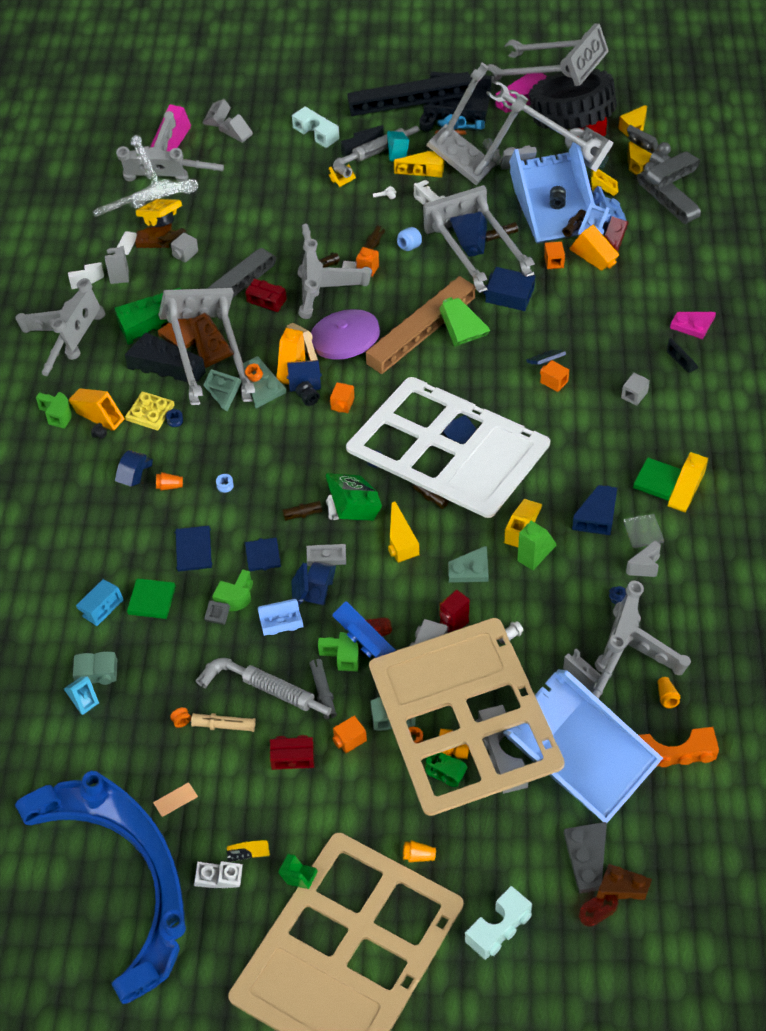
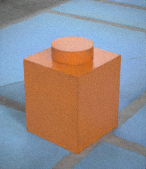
M562 241L545 243L544 257L547 269L564 268L565 253Z
M362 247L356 257L357 269L369 267L372 269L371 277H373L379 267L378 251Z
M553 360L544 365L540 370V383L556 392H559L568 382L569 369Z
M336 382L330 397L331 410L349 413L355 398L354 386Z
M355 716L333 728V742L338 749L342 748L345 754L367 741L366 730Z

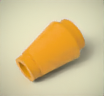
M668 677L660 678L657 682L660 703L665 708L676 707L680 703V694Z
M412 840L404 843L403 860H408V862L435 860L436 847Z

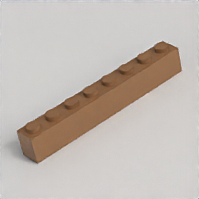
M460 276L450 282L446 288L440 290L425 305L417 309L410 317L404 319L400 325L393 328L389 334L382 337L379 342L366 351V364L380 374H383L445 323L439 309L445 299L451 297L453 299L460 298L467 305L475 298V285Z

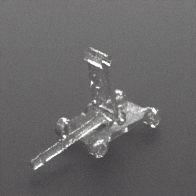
M135 135L131 138L130 143L132 146H135L138 152L136 156L140 163L143 162L145 175L151 179L152 184L141 191L122 199H117L115 202L92 212L97 217L118 207L120 208L127 203L132 208H138L151 200L180 192L184 194L194 192L198 188V183L194 179L182 182H172L168 179L159 180L141 144V137Z

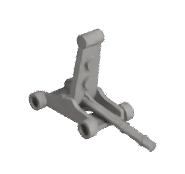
M170 111L164 114L165 120L154 148L145 146L140 150L129 151L127 147L123 146L119 147L116 151L118 159L122 162L123 176L126 181L135 180L136 175L175 176L177 182L184 183L188 180V173L182 166L211 169L213 171L224 170V165L183 159V153L179 148H174L170 152L166 151L168 141L172 137V129L176 127L174 115Z
M303 224L302 234L305 239L303 245L305 254L303 263L298 268V276L302 278L303 305L300 306L299 316L309 319L312 317L313 301L319 295L320 287L368 286L372 269L369 267H363L362 269L323 268V264L319 262L316 254L318 243L311 238L308 224Z
M87 278L77 282L79 291L72 299L64 303L62 309L26 315L20 313L15 317L24 333L29 331H54L60 333L41 372L44 376H48L50 370H52L64 342L66 344L65 354L68 359L78 358L81 353L77 345L94 319L99 320L105 316V311L99 305L92 291V284Z
M631 581L628 584L624 599L615 605L613 614L616 618L604 654L600 655L595 662L596 669L602 672L596 686L592 690V694L598 699L603 694V689L608 679L612 676V672L627 645L671 668L676 675H682L691 663L688 656L680 655L638 628L641 620L638 613L639 597L644 591L643 585L638 581Z

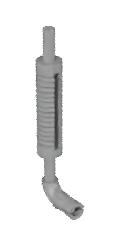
M415 126L405 131L400 128L395 131L404 132L408 137L419 132V127ZM387 134L354 148L352 154L337 158L333 163L334 172L341 174L345 178L350 177L352 169L344 164L352 160L360 162L387 150Z
M218 658L211 663H207L204 671L196 679L199 686L207 688L216 674H219L221 670L229 669L242 675L243 682L304 711L312 708L327 716L332 711L330 707L315 701L314 694L252 665L244 668L232 662L229 658Z

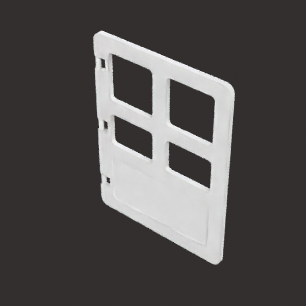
M409 377L346 444V450L358 458L483 517L491 518L549 448L550 439L489 410L477 407L475 404L442 389L430 386L422 380ZM426 388V389L431 390V391H433V392H432V393H429V392L425 391L424 389ZM413 392L446 406L427 428L394 414V411ZM475 410L477 412H480L481 414L478 415L472 411ZM459 413L482 422L465 444H459L440 435ZM383 424H388L418 438L398 461L364 446ZM524 432V433L529 434V435H531V436H530V437H527V436H525V435H523V434H521V433ZM430 446H435L454 455L452 460L436 478L411 468Z

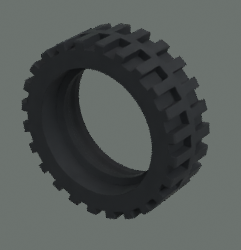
M600 69L593 70L580 86H575L572 78L558 72L553 76H547L544 80L541 79L529 91L532 109L561 127L570 130L579 127L585 128L587 125H594L598 121H603L605 117L612 115L611 112H614L617 107L614 79L610 73L607 74L606 71H600ZM533 117L534 123H536L537 126H542L543 129L549 128L550 130H553L552 128L548 127L547 125L543 124L542 122Z

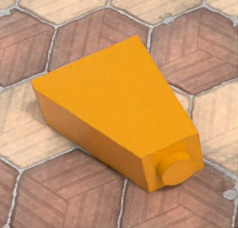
M594 225L583 231L569 248L601 271L607 267L609 269L617 263L615 260L619 256V253Z
M286 328L280 339L277 379L281 383L289 385L287 362L306 361L303 331Z
M79 388L68 400L78 415L95 423H102L103 427L114 431L125 419L108 391Z

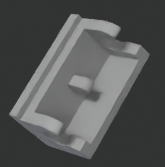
M124 246L107 249V253H115L114 255L105 256L110 284L129 282V269Z
M577 649L574 650L573 656L568 653L564 658L563 669L571 673L592 693L602 673L599 674L580 657V651Z

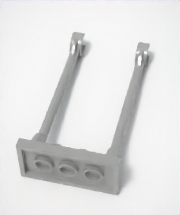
M597 23L583 35L581 40L525 45L516 40H509L505 47L513 46L516 52L512 51L508 55L511 58L520 56L524 51L574 47L563 58L560 65L500 69L492 64L487 66L489 67L488 70L494 75V77L492 76V82L500 80L505 75L562 71L565 76L573 79L575 86H580L609 50L600 23Z
M481 62L478 70L475 69L472 72V80L448 125L445 124L426 145L476 186L494 168L495 163L491 159L516 115L528 102V98L521 94L518 101L512 104L510 108L512 110L486 155L454 131V126L473 90L489 68L483 62Z
M493 81L494 84L500 85L501 92L497 96H492L491 92L488 91V96L498 102H502L506 108L510 109L511 106H508L505 101L513 104L515 101H518L520 94L514 90H508L499 81ZM509 93L515 94L517 99L511 96ZM525 105L521 110L565 136V144L568 149H570L573 142L579 145L585 165L595 172L613 145L612 141L588 127L584 129L573 128L568 131L528 105Z
M484 185L423 204L424 231L426 234L437 232L444 236L472 275L478 292L488 290L483 284L487 277L483 272H479V270L474 268L446 229L452 227L451 217L482 212L519 260L523 275L525 277L534 275V272L529 267L534 265L532 258L520 252L490 213L487 204V189Z
M232 288L164 290L159 317L160 319H167L172 324L189 384V401L191 405H200L198 396H203L201 386L197 385L178 319L195 318L203 313L208 314L210 317H218L220 321H223L230 347L234 352L233 357L240 380H242L243 402L253 401L250 393H255V387L252 382H249L245 374L243 362L228 317L234 294Z

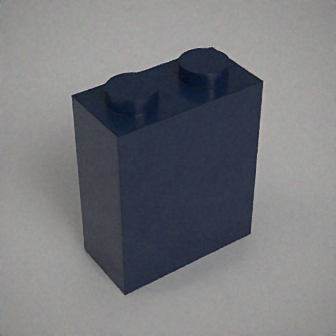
M496 267L494 273H491L489 276V284L485 285L488 289L483 292L486 295V302L526 311L535 289L536 276L525 277L522 272Z

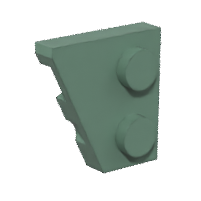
M211 369L204 387L220 404V407L228 411L242 380Z
M487 546L449 561V582H488Z

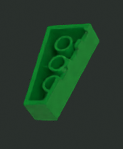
M163 293L114 308L117 322L127 345L133 343L134 339L141 338L145 332L153 329L158 330L162 324L168 322L167 319H160L159 317Z

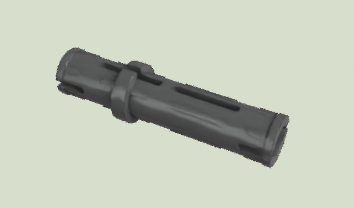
M316 659L318 665L316 667L314 660H312L309 665L318 692L317 700L319 703L332 709L331 716L333 719L337 716L332 701L334 699L333 693L330 692L323 662L321 659ZM323 714L324 719H330V716Z

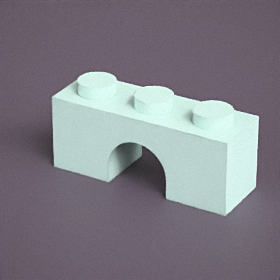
M303 107L292 115L293 128L302 134L314 131L315 142L327 148L339 140V126L315 113L313 110Z
M510 886L496 901L495 911L503 917V921L498 924H489L480 917L465 932V942L485 960L490 955L494 956L500 950V944L505 939L509 940L514 936L517 931L516 928L520 923L525 924L530 919L532 903Z

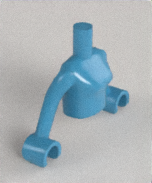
M453 114L448 115L444 120H438V126L448 125ZM459 116L454 129H484L485 122L484 120H475V124H466V118Z

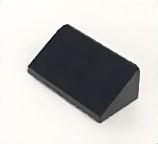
M670 338L667 352L688 373L698 369L693 359Z

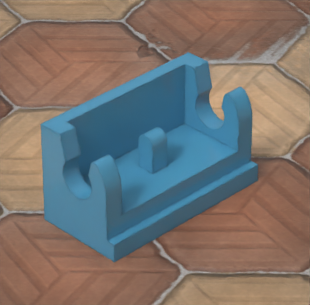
M103 579L76 607L84 613L82 615L83 618L98 626L124 599L117 586Z

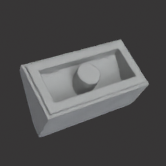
M225 99L212 104L203 120L204 125L219 127L224 122L230 111V106Z

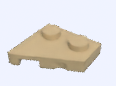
M294 323L287 325V328L303 331L305 354H308L309 361L318 360L312 344L313 337L311 332Z

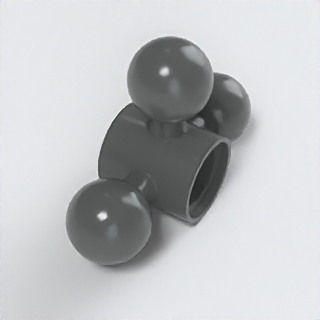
M660 143L658 148L652 153L649 159L651 162L646 163L644 166L646 174L652 167L671 159L667 155L671 151L669 143Z

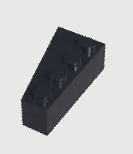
M147 332L125 354L127 367L130 370L136 368L140 369L143 373L149 374V372L158 373L161 377L172 376L175 380L188 382L178 346ZM187 351L197 383L206 373L204 359Z

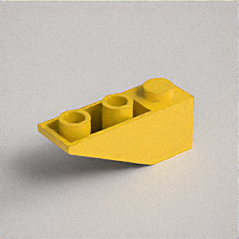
M434 151L395 159L394 174L442 178L445 160Z
M527 499L521 502L512 514L505 529V544L518 547L520 531L530 521H536L542 504Z

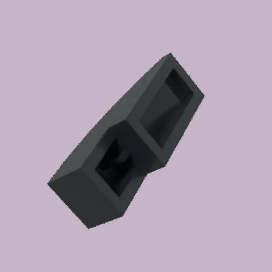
M380 125L353 133V138L341 141L342 156H348L352 154L354 148L384 136V126Z

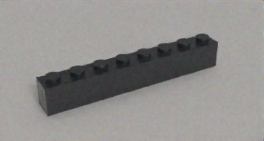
M469 72L350 92L347 93L351 116L463 97L471 82Z

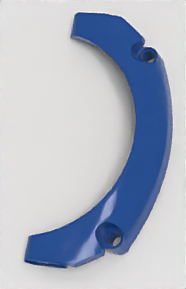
M96 771L87 772L82 780L60 782L55 787L45 785L20 798L16 802L15 807L26 825L57 820L91 822L111 829L123 836L140 852L154 880L156 896L154 919L147 940L140 953L123 974L111 984L122 1004L129 1003L157 987L171 973L180 950L178 943L174 940L185 933L186 926L181 886L175 864L165 839L156 824L128 793ZM176 922H179L177 926L171 927Z

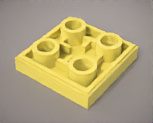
M142 391L125 418L126 421L158 431L166 419V413L172 410L175 404L172 400Z

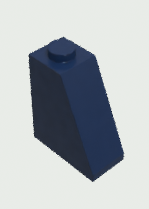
M482 212L451 217L452 226L461 247L468 257L484 254L488 221Z
M598 485L575 513L572 530L611 535L617 488Z

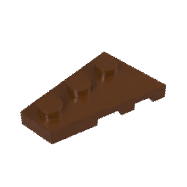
M203 313L191 319L198 353L204 359L205 368L234 355V352L208 314Z

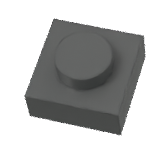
M209 601L204 620L225 625L230 605Z

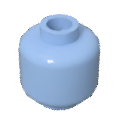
M414 227L402 230L397 236V243L404 251H411L419 247L422 242L420 232Z

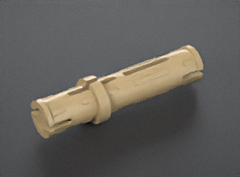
M193 713L191 719L192 727H208L210 730L219 728L254 732L256 724L255 718L217 716L216 713H211V715Z

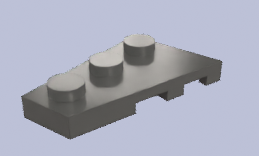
M607 822L564 829L563 833L579 894L597 891L601 885Z

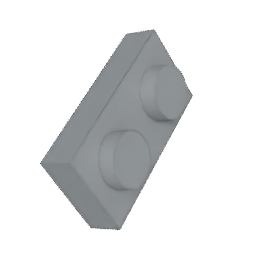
M346 544L307 546V566H311L315 561L332 565L346 564Z

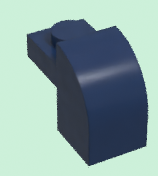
M128 450L119 462L115 481L130 487L140 484L143 469L151 467L153 459L148 458L144 453Z
M319 561L313 562L308 572L309 592L305 596L304 601L325 605L328 586L333 584L336 565Z

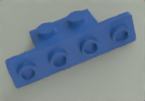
M344 602L333 613V617L348 631L346 635L354 643L358 641L363 646L361 650L369 658L371 656L377 658L396 651L348 602Z

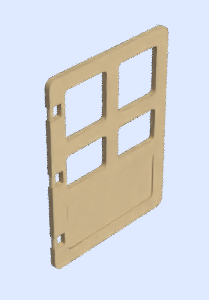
M491 618L370 661L369 668L421 807L426 815L433 816L556 773L564 768L565 762L561 751L556 744L551 729L509 641L504 626L499 619ZM503 638L506 645L499 647L496 640ZM506 685H510L513 688L520 704L519 709L481 722L474 721L466 702L467 699ZM526 688L528 695L522 697L519 689ZM445 706L453 708L460 726L458 730L421 743L413 742L406 724L408 719ZM527 723L542 753L543 759L503 774H497L482 739ZM549 740L552 747L545 750L542 742ZM463 744L467 745L480 774L481 781L440 796H435L421 760Z
M335 833L312 865L318 872L310 888H297L229 992V1000L232 1005L276 1031H391L412 992L463 908V899L454 892L343 833ZM341 853H345L383 874L359 913H354L316 891ZM397 884H403L441 905L439 912L418 945H413L374 923V920ZM310 907L348 929V932L332 956H326L289 935V931L304 908ZM442 917L448 920L443 929L437 927ZM367 939L407 961L406 967L391 990L381 987L347 967L348 962L362 940ZM406 976L413 979L408 989L401 986Z

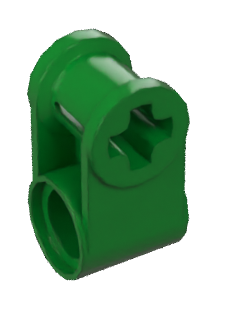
M442 752L426 757L425 772L427 775L451 787H458L467 770V765L463 761Z

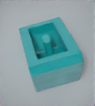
M388 131L390 162L407 157L409 138L404 132Z

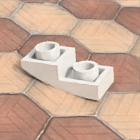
M102 263L84 265L85 270L68 272L71 288H78L77 282L84 278L89 279L91 284L104 277Z
M223 861L220 862V865L197 862L194 886L209 888L240 887L243 864Z

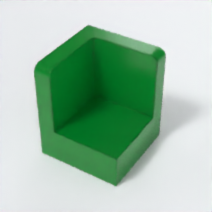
M287 854L278 873L287 885L309 889L318 870L315 867L302 865L295 855Z

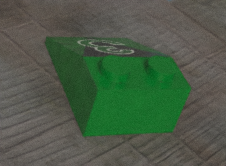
M326 473L325 476L339 519L374 521L382 507L378 492L361 475Z

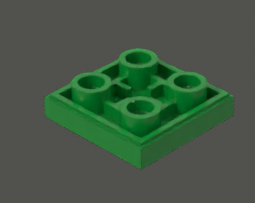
M647 457L634 482L633 488L669 501L682 469Z
M137 578L127 609L128 615L167 619L176 587L175 582Z

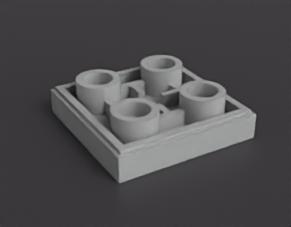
M524 146L518 149L520 160H523L525 165L527 159L536 157V147ZM514 147L504 150L501 170L511 169L509 161L515 149Z

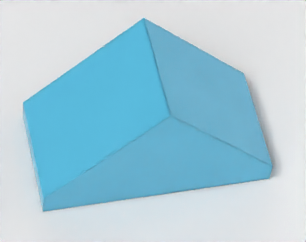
M87 676L78 678L64 688L82 715L99 704L91 681Z

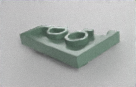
M258 356L243 363L244 369L250 364H258L263 372V376L259 381L252 382L255 387V393H251L255 408L286 393V388Z

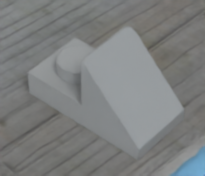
M240 114L233 119H226L219 125L221 132L242 143L253 135Z
M655 540L627 562L626 574L656 577L659 567L656 561L660 557L661 545Z

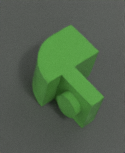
M58 392L55 397L49 394L38 393L36 396L39 410L46 411L48 424L65 429L72 416L67 397L61 392Z
M242 570L235 585L220 581L213 594V601L230 605L229 611H238L245 608L251 602L250 590L253 580H251L250 571Z
M340 632L339 639L332 637L319 638L318 649L320 656H337V667L340 671H358V643H354L346 635L347 633Z

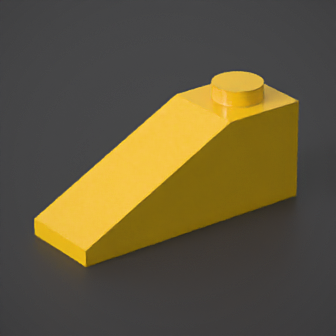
M692 452L689 453L668 502V507L686 513L705 474L708 462L707 457Z
M392 502L390 545L388 550L390 555L394 556L399 563L418 556L419 543L397 503Z

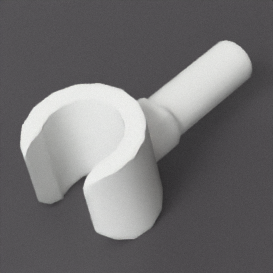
M389 186L383 192L374 193L373 198L387 195L389 199H394L396 191L393 187Z

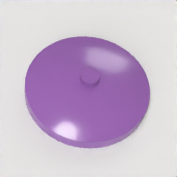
M350 309L335 312L326 316L314 326L311 331L313 337L312 344L315 353L327 359L351 358L367 351L375 344L380 335L379 324L376 317L367 311Z

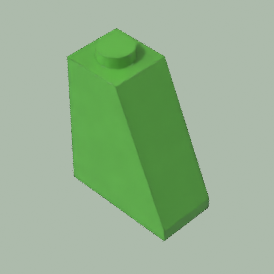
M447 298L439 307L454 347L484 337L490 332L489 327L460 298Z
M530 521L519 533L517 561L534 570L556 547V542L546 529Z

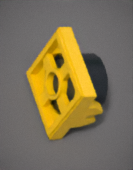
M156 199L135 212L136 216L144 218L148 226L161 227L174 222L173 215L176 214L177 208L181 207L182 203L181 200Z

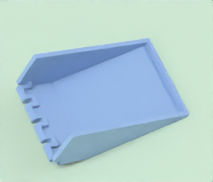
M574 142L569 152L557 154V160L555 155L541 157L542 162H540L539 158L527 159L525 165L524 161L520 160L518 149H514L509 161L515 194L536 243L569 238L562 233L569 219L574 217L580 209L587 212L590 203L595 205L581 147ZM554 186H562L566 190V205L562 209H554L549 204L550 190ZM579 229L575 230L570 237L578 236Z
M558 669L545 683L550 690L547 691L544 687H541L535 694L565 762L564 768L561 771L549 776L601 821L608 822L663 758L567 670ZM527 723L503 731V734L534 763L543 759L542 753ZM549 740L542 742L545 750L552 747Z

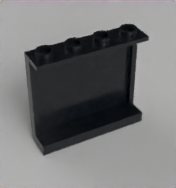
M431 71L430 78L441 77V76L452 75V74H458V73L432 72V71ZM484 75L473 90V95L470 96L460 115L466 118V122L475 123V120H484L486 123L490 100L487 92H491L492 76ZM462 97L442 100L444 107L437 105L429 106V103H426L424 105V112L430 116L436 115L439 112L438 120H444L448 115L454 114Z

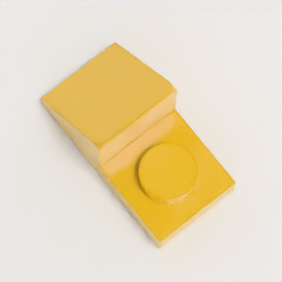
M591 169L592 192L597 186H600L606 193L615 196L618 193V181L600 169H597L596 172Z

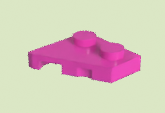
M677 312L670 324V328L703 339L715 318L716 312Z

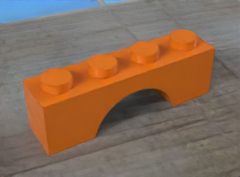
M713 727L692 729L690 738L684 744L674 747L658 743L650 734L638 735L663 758L657 765L660 767H668L673 764L688 765L692 762L701 761L708 763L716 760L719 751Z

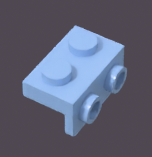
M590 203L577 235L579 236L591 225H594L603 235L605 229H602V226L609 221L611 214L608 212L610 208L604 209Z
M297 599L258 607L264 635H275L278 632L294 631L303 627Z

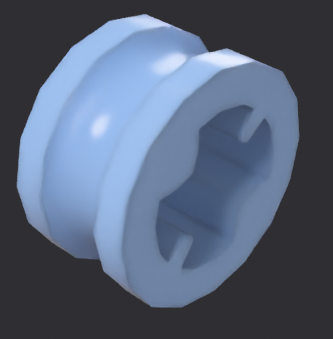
M221 474L217 477L216 484L220 492L226 493L233 489L234 485L231 475Z

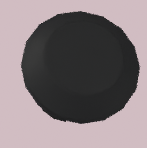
M97 423L92 427L91 435L93 438L99 437L102 439L106 437L107 430L103 428L102 423Z

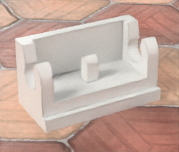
M427 180L414 184V197L422 204L445 197H438L429 186L423 187L429 183Z

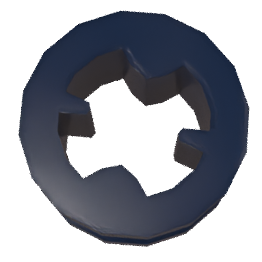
M172 409L166 413L169 426L179 427L183 423L180 410Z

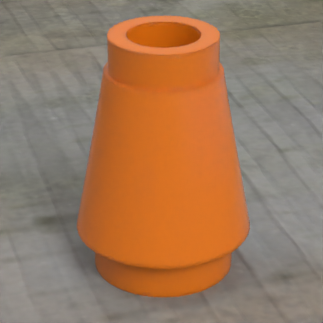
M163 472L156 474V489L163 491L183 487V476Z

